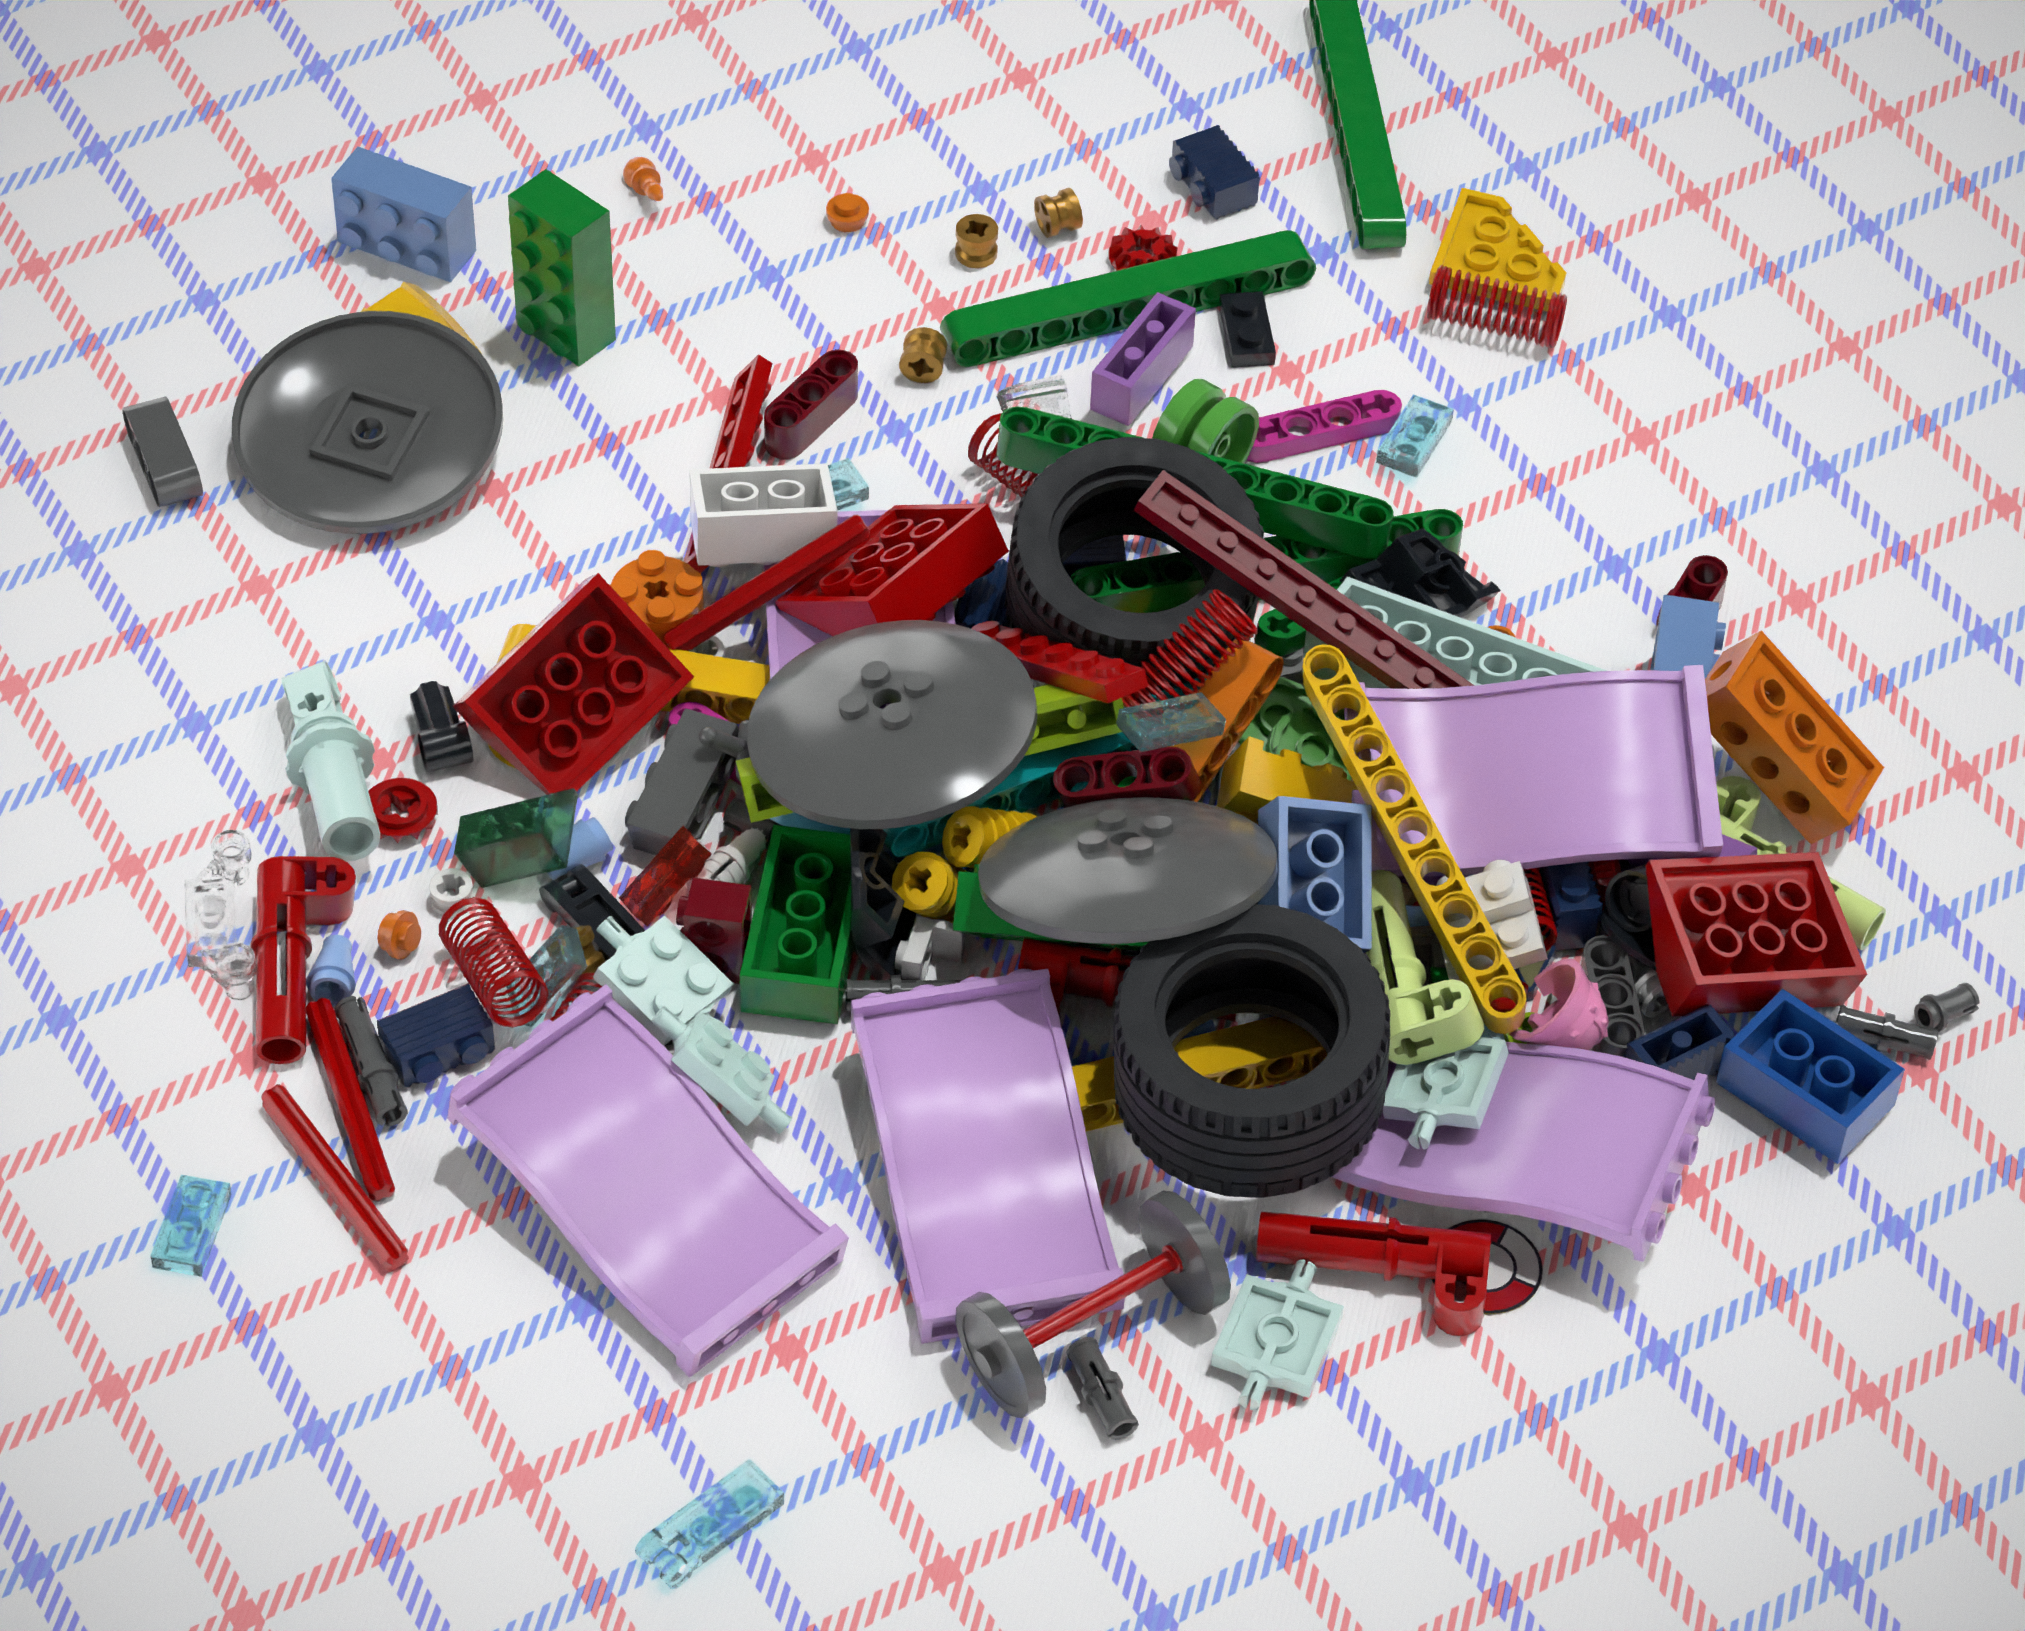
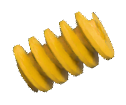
M976 806L964 807L954 812L944 828L942 839L944 855L949 863L956 867L974 869V864H980L984 854L995 841L1011 829L1037 816L1027 812L993 810Z
M916 852L907 856L898 864L892 877V889L905 901L903 907L926 918L944 919L954 923L959 871H968L954 866L948 860L932 852Z

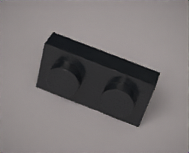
M1263 291L1220 294L1219 309L1231 368L1275 365L1276 350Z

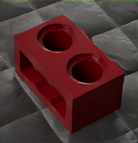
M693 877L688 897L680 896L676 925L684 926L680 931L733 984H740V971L752 923L751 885Z

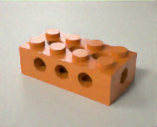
M1762 630L1723 651L1705 678L1711 735L1810 845L1849 826L1885 767Z

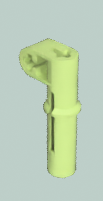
M1727 776L1717 781L1722 834L1757 847V855L1788 853L1786 852V845L1781 841L1770 843L1751 832L1761 801V792L1757 785L1740 776ZM1829 876L1855 944L1859 950H1864L1879 931L1886 915V908Z
M1372 871V949L1365 954L1371 960V965L1380 973L1379 978L1384 982L1385 994L1388 995L1389 1060L1402 1065L1415 1064L1473 1045L1480 1039L1484 1031V1021L1471 991L1465 983L1453 979L1423 987L1426 980L1425 967L1416 958L1401 880L1390 871ZM1386 938H1389L1392 953L1391 958L1395 968L1398 983L1397 988L1395 986Z

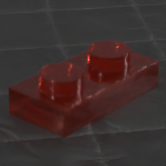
M682 825L619 896V899L637 919L648 927L656 917L668 910L673 897L689 880H692L693 877L695 878L704 868L705 861L712 853L691 831Z

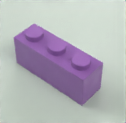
M1157 292L1092 371L1090 410L1129 426L1193 347L1196 308Z

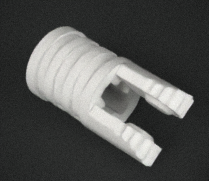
M758 828L745 830L744 833L737 836L729 845L718 848L695 872L686 878L688 891H690L693 877L745 884L749 880L750 873L754 870V867H757L758 863H760L762 852L766 848L767 840L765 839L766 835L762 833L763 830L759 831Z

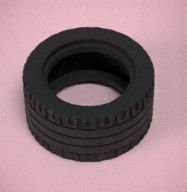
M1122 437L1096 441L1069 451L1067 454L1056 459V462L1045 467L1044 471L1035 477L1034 484L1029 485L1025 490V496L1021 497L1019 509L1016 510L1011 533L1006 577L1005 606L1007 607L1006 616L1010 621V628H1021L1024 633H1029L1030 636L1042 635L1047 636L1050 641L1070 643L1073 647L1081 650L1097 651L1098 655L1111 659H1123L1124 663L1143 668L1142 661H1145L1153 666L1173 687L1176 685L1155 667L1149 659V654H1154L1160 658L1182 683L1187 682V680L1164 661L1157 652V646L1167 650L1185 668L1192 679L1198 676L1167 648L1164 639H1170L1193 661L1201 672L1208 674L1204 666L1190 656L1172 636V631L1180 633L1201 654L1208 664L1215 667L1212 659L1185 636L1179 628V624L1187 625L1201 638L1212 653L1221 659L1222 655L1195 631L1187 621V616H1192L1200 622L1220 646L1227 650L1228 645L1226 642L1214 634L1197 617L1194 609L1199 608L1218 625L1228 639L1234 641L1236 639L1234 635L1206 611L1202 601H1207L1213 605L1209 594L1213 593L1214 589H1217L1234 601L1253 622L1259 597L1143 518L1134 509L1140 498L1163 470L1264 539V530L1259 524L1260 517L1258 512L1254 510L1255 505L1246 496L1247 493L1244 488L1216 462L1185 446L1160 439ZM1114 535L1144 536L1170 545L1186 556L1199 571L1204 580L1205 587L1192 599L1168 610L1152 613L1125 612L1105 606L1082 592L1068 576L1063 567V562L1083 545L1103 537ZM1233 626V628H1234L1238 633H1240L1241 635L1245 636L1243 633H1241L1238 629H1236V628ZM1146 673V675L1161 689V691H1163L1164 689H1163L1161 686H1159V685Z
M1255 904L1238 916L1216 926L1183 936L1149 941L1140 949V953L1130 961V967L1123 974V981L1119 984L1118 995L1115 999L1114 1013L1116 1104L1119 1105V1116L1123 1120V1126L1128 1133L1132 1134L1134 1144L1140 1147L1141 1152L1167 1174L1194 1188L1227 1197L1266 1198L1295 1193L1325 1181L1338 1173L1342 1167L1350 1164L1352 1159L1362 1152L1363 1145L1371 1140L1372 1133L1377 1129L1378 1119L1383 1113L1387 1085L1390 1046L1388 995L1385 994L1384 982L1379 978L1380 973L1371 965L1369 957L1363 953L1357 944L1353 943L1337 928L1307 913L1276 905ZM1237 1013H1260L1286 1019L1305 1029L1320 1042L1328 1055L1315 1069L1293 1082L1271 1088L1246 1089L1227 1086L1202 1076L1189 1067L1179 1057L1174 1048L1190 1031L1209 1020Z

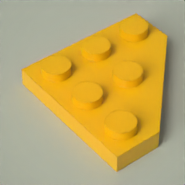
M1461 188L1432 265L1429 284L1432 285L1440 265L1447 266L1448 268L1451 267L1452 275L1448 289L1452 290L1456 272L1460 269L1462 274L1458 291L1461 292L1465 275L1470 271L1471 279L1467 293L1471 294L1475 276L1479 273L1481 278L1477 296H1481L1485 277L1489 276L1490 284L1486 298H1490L1494 281L1498 278L1500 283L1496 300L1500 301L1504 282L1508 280L1509 288L1505 302H1510L1513 286L1515 283H1518L1519 288L1515 305H1519L1523 287L1527 285L1528 293L1524 307H1529L1533 288L1537 287L1538 292L1534 309L1538 310L1542 292L1546 289L1547 297L1543 311L1548 312L1552 293L1556 292L1558 295L1563 292L1567 272L1558 262L1552 263L1543 252L1544 245L1526 224L1520 225L1511 214L1512 207L1504 197Z

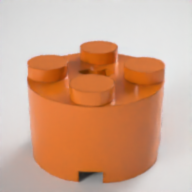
M658 550L642 552L638 559L623 566L615 574L610 584L667 648L669 647L664 638L665 633L704 609L703 578L701 574L684 561L665 556Z

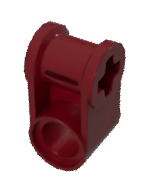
M1700 555L1695 557L1688 563L1675 587L1667 595L1718 602L1720 610L1728 576L1727 566L1715 556ZM1660 608V610H1659L1658 617H1657V621H1656V626H1657V627H1658V622H1659V617H1660L1661 608Z

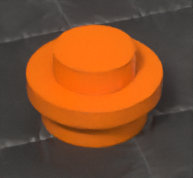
M843 193L832 197L828 201L826 215L836 230L854 232L862 228L867 220L869 205L859 195Z
M400 910L397 913H388L382 919L377 935L378 944L382 950L387 951L390 957L400 960L405 959L418 947L422 933L416 915L410 911Z

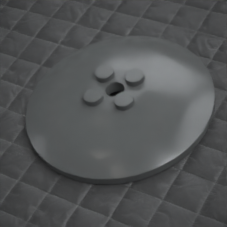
M393 311L354 312L338 315L309 325L288 336L262 357L249 373L238 393L232 416V441L236 459L247 483L267 505L280 514L300 524L328 532L343 534L380 533L400 529L426 520L450 507L474 487L486 472L498 449L504 421L503 403L499 384L487 360L474 345L454 330L433 320L408 313ZM370 429L382 431L379 436L373 439L359 437L362 432L369 431Z
M901 620L882 622L832 636L813 645L784 665L763 688L752 708L747 726L748 752L754 772L761 785L780 804L801 816L820 823L843 828L887 829L904 827L934 820L958 811L988 794L1002 783L1023 759L1031 744L1037 723V702L1033 683L1021 661L1009 649L991 637L970 628L939 621ZM892 703V704L887 705L884 709L879 708L880 706H882V705H884V704Z
M1132 797L1074 805L1026 821L1011 829L990 846L980 862L978 874L980 893L986 905L997 916L1020 929L1066 941L1120 944L1148 942L1183 936L1205 930L1238 916L1259 902L1268 893L1277 876L1278 863L1276 847L1271 837L1255 822L1240 814L1218 806L1189 800Z

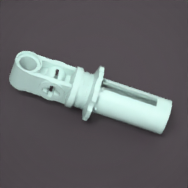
M324 660L281 678L295 722V727L291 734V744L286 752L288 762L285 770L290 782L293 785H298L306 794L311 796L325 852L330 857L341 858L344 861H356L371 854L380 842V830L365 781L375 766L372 759L375 748L371 738L367 734L360 732L356 728L354 721L343 713L340 703L342 699L340 690L330 666Z

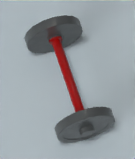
M1165 1190L1147 1199L1140 1206L1139 1224L1143 1242L1151 1260L1025 1330H1022L1008 1309L989 1293L977 1292L961 1301L956 1307L955 1319L961 1345L982 1386L998 1406L1010 1416L1021 1419L1040 1409L1046 1402V1385L1042 1368L1033 1349L1159 1278H1162L1165 1285L1183 1305L1197 1314L1207 1315L1223 1306L1230 1299V1277L1218 1242L1204 1219L1187 1200L1176 1192Z

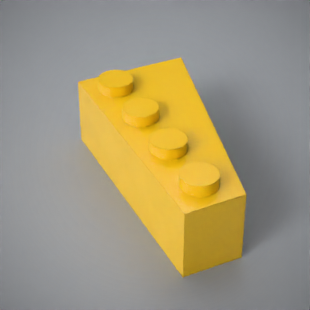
M1249 736L1224 763L1217 800L1218 807L1240 814L1258 825V810L1278 796L1352 803V790L1358 789L1354 781L1347 779V773L1343 771L1344 768L1329 763L1312 767L1301 764L1302 754L1288 749H1282L1280 754L1263 751L1264 741Z

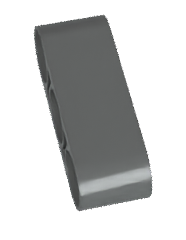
M164 396L122 407L128 437L157 506L163 507L203 496V487L197 465L168 397Z
M1596 936L1585 944L1581 966L1588 980L1598 983V990L1606 1006L1609 1024L1607 1026L1608 1037L1603 1038L1599 1044L1592 1048V1051L1624 1057L1623 1055L1626 1054L1625 1049H1627L1626 1044L1644 1036V1025L1628 953L1614 943L1609 936Z

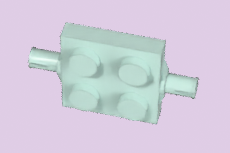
M609 916L607 920L605 919L596 930L617 951L614 956L598 967L593 978L602 987L607 984L613 991L612 997L663 1046L672 1039L654 1023H651L652 1018L663 1006H666L685 1025L700 1011L711 1019L713 1017L709 1013L712 1007L724 998L734 985L666 916H663L644 932L632 936L612 916Z
M663 1006L655 1014L651 1023H654L673 1040L675 1052L671 1061L744 1125L748 1126L757 1116H760L780 1134L790 1124L793 1117L789 1116L775 1104L769 1095V1090L775 1077L770 1072L769 1065L759 1054L753 1051L747 1052L735 1042L731 1031L724 1023L715 1018L709 1019L700 1011L685 1025L666 1006Z
M1480 1037L1473 1045L1462 1050L1415 1064H1397L1385 1093L1384 1118L1416 1122L1408 1141L1417 1149H1420L1421 1145L1423 1150L1430 1146L1434 1130L1439 1125L1480 1129L1509 1054L1506 1041Z
M1298 1260L1288 1283L1270 1282L1248 1274L1245 1276L1211 1358V1366L1241 1375L1247 1379L1243 1391L1238 1398L1239 1404L1244 1408H1247L1250 1401V1410H1257L1267 1386L1277 1387L1310 1398L1343 1318L1344 1311L1343 1305L1321 1299L1308 1290L1317 1271L1316 1266L1310 1261L1304 1272L1305 1260Z

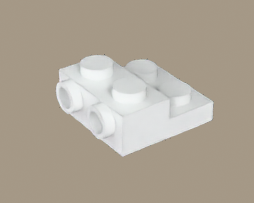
M1495 860L1488 863L1482 873L1465 877L1514 969L1548 959L1529 883L1520 861L1510 863L1506 860ZM1446 876L1440 878L1436 886L1443 884L1448 878ZM1461 913L1451 914L1445 919L1448 925L1456 928L1464 927L1471 921L1466 915ZM1441 945L1449 979L1460 981ZM1484 955L1473 956L1467 962L1476 970L1488 969L1493 965V961Z

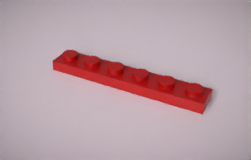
M759 354L734 377L709 469L745 467L754 453L755 446L751 444L753 435L763 420V414L760 413V409L772 387L768 380L773 363ZM691 532L684 562L701 574L710 565L698 566L693 533Z
M997 621L982 622L971 628L991 637L1009 649L1021 661L1030 679L1105 703H1111L1148 687L1145 669L1124 663L1123 659H1111L1098 655L1097 651H1085L1075 648L1070 643L1050 641L1047 636H1030L1029 633H1024L1021 628L1002 626Z

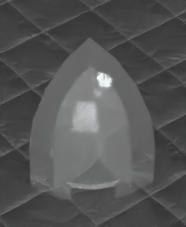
M1062 375L1018 383L1002 389L996 395L1002 412L1010 407L1021 406L1072 419L1067 384Z

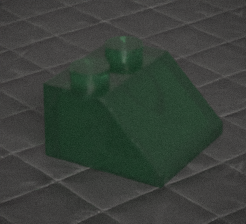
M572 788L460 816L454 854L481 888L567 868L578 793Z

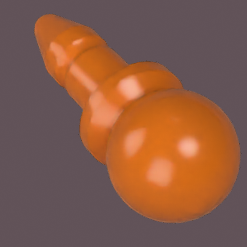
M645 157L630 159L623 169L625 183L639 195H647L651 200L662 201L663 188L660 185L661 177L654 163Z

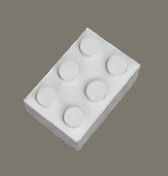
M827 463L689 470L690 521L698 566L726 567L730 564L740 563L771 565L783 560L837 526L838 510Z

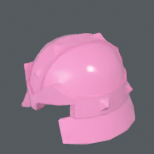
M1562 959L1548 966L1534 980L1543 996L1552 993L1558 1000L1554 1001L1541 1014L1533 1013L1530 1015L1528 1023L1532 1027L1533 1032L1529 1033V1031L1516 1029L1514 1032L1509 1033L1515 1040L1527 1044L1590 1050L1599 1044L1603 1038L1608 1037L1607 1026L1609 1019L1606 1006L1598 990V983L1590 982L1580 963L1574 959Z

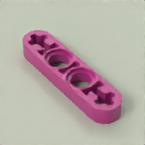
M1373 390L1259 417L1258 432L1247 461L1262 463L1389 433L1399 426L1402 410L1401 399L1391 391ZM1340 416L1349 419L1351 423L1346 426H1338L1329 420ZM1300 426L1308 429L1310 433L1298 436L1290 433L1288 429Z

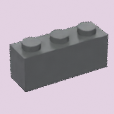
M685 708L678 723L670 726L665 737V749L658 762H653L649 766L645 777V788L638 801H632L626 812L625 826L628 828L634 849L686 865L736 766V757L703 745L699 740V733L703 728L711 727L738 738V725L736 723Z

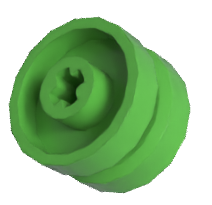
M1193 379L1172 397L1160 416L1152 438L1185 446L1194 451L1245 463L1258 432L1259 413L1253 406L1237 397L1226 398L1223 390L1209 381Z

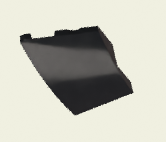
M1424 528L1397 537L1376 560L1349 569L1339 580L1343 583L1347 577L1460 618L1485 604L1501 591L1492 581L1484 585L1465 571L1466 561L1455 552L1446 549L1437 538Z
M850 828L852 938L856 951L870 974L876 980H888L890 975L895 974V958L901 940H907L916 913L903 907L905 901L892 889V877L898 864L882 849L887 833L883 829Z

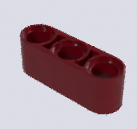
M839 349L826 352L767 406L764 412L765 449L769 455L781 460H788L799 456L858 399V360L855 355L849 351Z
M1161 747L1073 757L1059 764L1053 777L1055 788L1065 807L1100 800L1132 797L1193 801L1198 795L1201 786L1198 773L1190 756L1185 750L1178 747ZM1173 772H1184L1182 777L1176 781H1165ZM1130 776L1137 777L1129 786L1118 787L1120 781ZM1089 782L1082 791L1070 792L1077 783Z

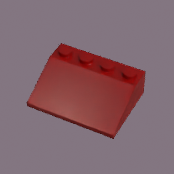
M988 503L894 505L868 526L871 534L869 539L797 583L775 602L780 610L831 636L882 622L901 620L933 621L936 618L935 612L946 603L962 597L966 592L965 588L975 579L991 573L995 569V563L1007 554L1009 550Z
M597 573L584 579L452 707L487 744L556 804L563 806L679 693L694 676L606 580Z
M1819 852L1649 860L1646 864L1656 972L1672 1017L1684 1016L1706 1004L1712 1005L1718 1014L1760 1011L1782 989L1811 1008L1844 1005L1868 975Z

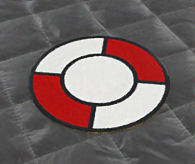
M1487 1219L1468 1220L1448 1228L1491 1233L1484 1314H1500L1512 1311L1524 1305L1534 1296L1541 1284L1543 1266L1538 1250L1526 1235L1508 1224ZM1456 1281L1454 1301L1463 1303L1465 1302L1466 1282Z

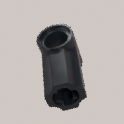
M437 681L421 683L419 688L409 695L410 705L418 728V743L425 771L430 772L472 763L474 757L466 722L459 720L457 711L452 707L455 703L449 686H443Z

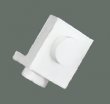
M917 916L908 942L901 940L895 958V969L902 970V980H925L932 958L956 963L961 962L964 953V934L953 931L954 923L947 920Z

